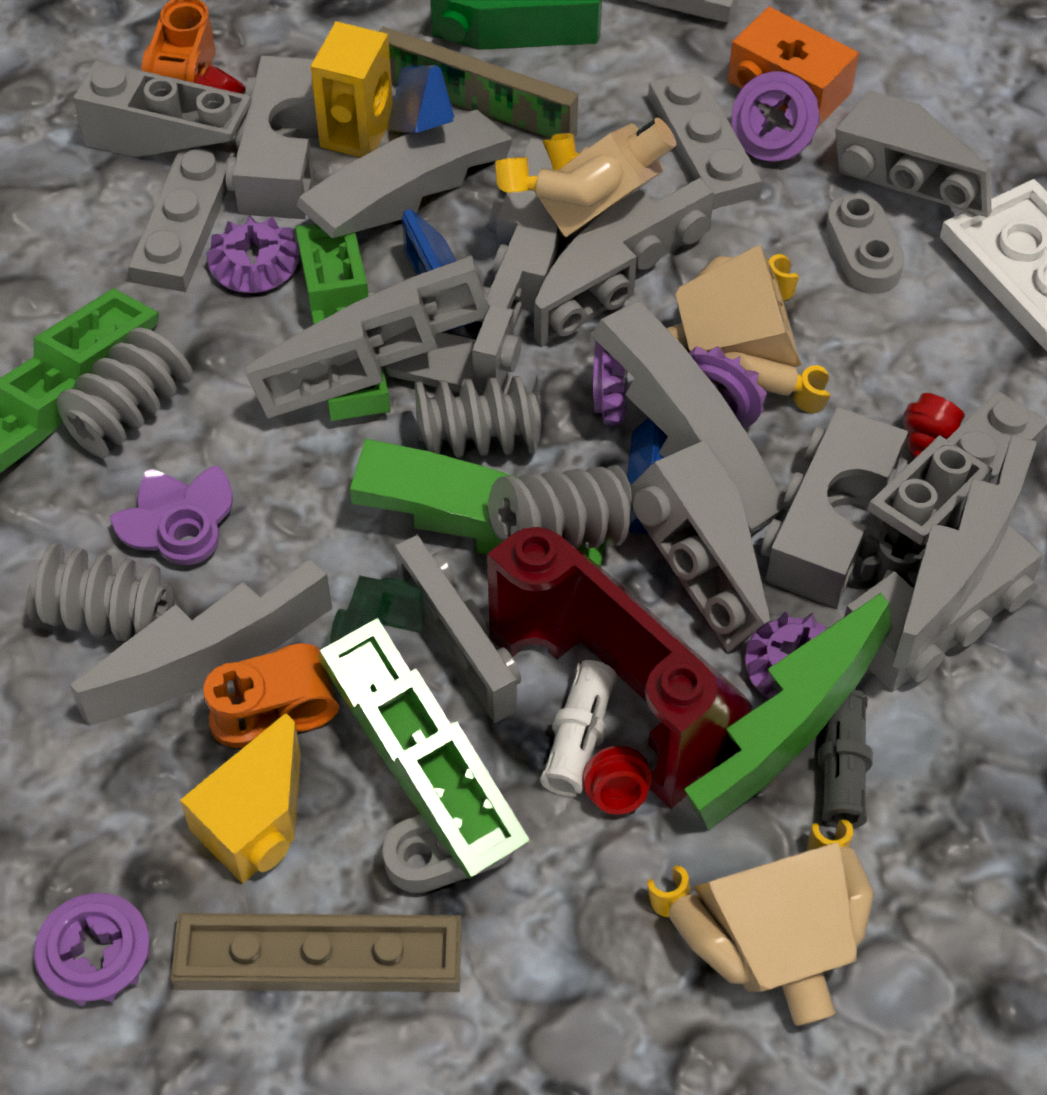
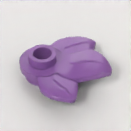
M217 465L203 471L189 486L167 474L149 469L145 472L140 484L137 501L138 507L118 511L112 514L110 519L116 535L126 545L139 550L159 551L166 560L174 564H197L211 556L218 546L219 530L217 525L230 512L233 504L231 485L226 474ZM186 536H195L190 540L181 541Z

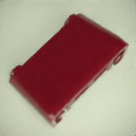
M541 527L524 528L509 536L487 553L489 638L500 648H505L512 657L521 651V646L539 645L547 647L548 652L556 660L581 641L601 661L614 669L617 675L647 702L648 707L661 721L659 725L649 732L648 745L657 753L658 757L657 765L651 772L652 783L650 790L670 809H673L687 797L684 790L686 787L736 754L726 728L753 711L749 700L608 572L562 536L550 529Z

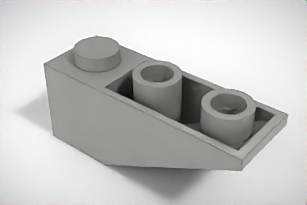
M95 60L73 97L84 146L134 158L231 141L251 104V96L97 60Z
M869 91L835 128L839 173L984 217H988L992 213L990 167L920 104Z
M705 440L655 461L630 485L632 494L631 508L729 653L771 621L741 492Z

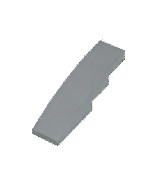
M477 109L456 115L453 118V122L422 132L403 135L344 166L299 196L297 207L331 238L401 220L403 211L412 209L415 213L418 212L423 196L462 186L468 167L506 158L513 138Z
M469 256L411 277L357 301L297 333L245 367L246 375L267 418L382 383V366L436 350L438 346L435 334L484 319L490 303L473 257Z
M640 300L602 318L592 337L634 377L625 395L668 436L658 453L664 458L705 440L741 492L750 534L780 516L786 509L783 507L784 500L757 448L724 397L684 346Z
M1011 435L996 484L972 478L957 530L932 523L892 667L906 670L948 627L982 580L1008 529L1037 441Z
M309 559L261 597L245 582H242L193 620L175 604L70 684L81 717L89 725H94L157 706L202 687L207 676L216 667L225 663L239 662L258 657L277 648L332 609L328 576L317 564Z

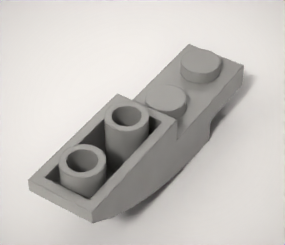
M531 138L523 157H528L529 176L539 175L541 168L553 170L542 140ZM532 190L507 192L504 199L497 198L493 204L489 219V231L496 233V257L493 266L494 281L491 288L484 286L490 305L513 310V331L522 309L534 312V302L540 288L557 261L558 226Z
M698 178L654 203L639 189L590 223L557 259L534 302V340L539 346L542 347L560 336L571 335L588 320L606 310H614L622 306L629 297L634 295L636 271L652 267L661 257L685 244L695 243L706 232L710 231L714 191L701 178Z
M997 391L948 439L939 435L870 501L867 510L919 545H926L932 523L953 529L958 526L972 478L996 484L1011 435L1037 441L1038 444L1047 429V420Z

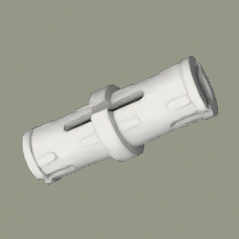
M584 660L582 664L578 663L576 665L575 676L566 705L563 709L556 712L553 720L552 730L556 735L545 770L541 774L540 782L546 789L558 795L574 797L577 793H582L584 788V768L591 759L594 747L603 743L607 726L603 718L613 686L617 681V673L610 666L602 662Z

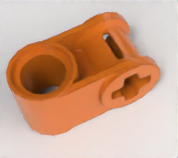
M171 0L164 5L151 43L144 52L141 71L192 83L198 72L205 73L215 56L216 47L209 11L204 2L201 0Z
M307 643L292 644L276 652L239 662L225 663L216 667L207 676L203 685L204 699L211 710L209 713V728L214 739L227 747L244 748L285 713L295 721L297 732L314 730L331 721L338 713L339 704L329 675L317 657L319 654L318 647ZM230 680L233 681L235 690L231 694H229L227 686ZM244 717L246 728L240 730L238 718Z

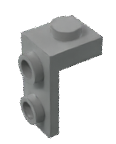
M490 305L476 340L444 332L437 333L435 336L438 349L385 365L384 373L387 376L408 381H421L425 385L434 387L438 386L439 380H446L450 390L460 392L463 379H471L478 396L483 395L487 379L490 377H495L500 388H502L507 372L513 373L515 371L521 351V337L513 335V310Z

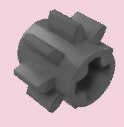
M883 521L879 539L872 536H864L859 556L864 561L859 575L860 581H871L874 587L895 571L914 588L926 545H919Z

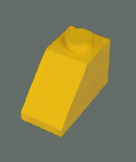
M286 713L180 799L189 830L242 884L257 871L266 872L275 867L287 854L290 843L295 840L301 750L295 721Z

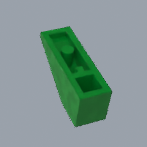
M430 0L432 36L479 50L597 44L601 37L602 0Z

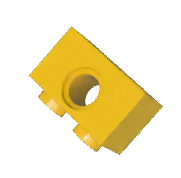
M335 21L310 66L320 148L361 158L377 149L388 128L393 106L388 34Z

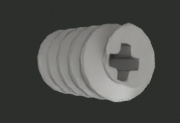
M138 327L129 331L124 343L115 344L110 348L107 355L108 358L104 357L97 360L91 368V373H85L76 379L74 389L69 388L58 395L56 400L57 409L64 425L81 447L100 458L109 457L110 451L102 439L103 437H106L115 444H123L126 441L127 435L120 424L121 421L133 429H139L143 425L144 419L137 406L150 414L160 410L161 404L154 391L165 398H173L177 393V388L172 378L181 383H189L194 375L192 368L180 351L164 337L149 329Z
M512 376L507 394L502 393L497 379L490 377L487 379L483 395L478 396L471 379H463L458 397L453 396L446 380H439L434 398L428 397L421 381L415 382L418 445L419 442H424L428 451L440 454L443 442L448 440L455 456L463 457L468 439H473L480 456H487L492 438L497 437L504 453L511 454L517 436H522L529 453H536L541 437L540 398L537 376L531 393L527 392L520 376Z
M619 465L609 466L607 469L602 466L593 467L585 471L582 469H572L563 473L551 471L542 473L540 476L531 473L520 475L518 478L512 475L499 477L492 485L489 494L488 516L493 531L502 541L524 528L541 527L559 534L577 549L581 544L587 549L600 547L603 542L608 546L621 545L627 538L630 526L631 486L626 473Z
M56 542L48 545L42 559L37 563L26 597V611L30 620L40 617L43 623L51 626H57L64 622L68 629L80 632L88 628L91 634L103 638L113 633L116 640L124 643L174 606L173 586L171 584L167 586L160 585L161 572L157 565L150 564L146 568L141 580H136V562L126 558L121 563L116 575L112 574V557L109 554L101 553L98 555L92 568L88 569L89 559L85 549L76 548L72 551L67 563H64L65 553L63 545Z

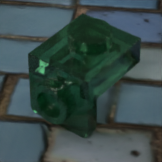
M359 575L348 609H338L334 617L330 644L377 618L383 627L390 626L413 632H421L425 621L423 591L417 587H412L400 579L382 578L379 580Z

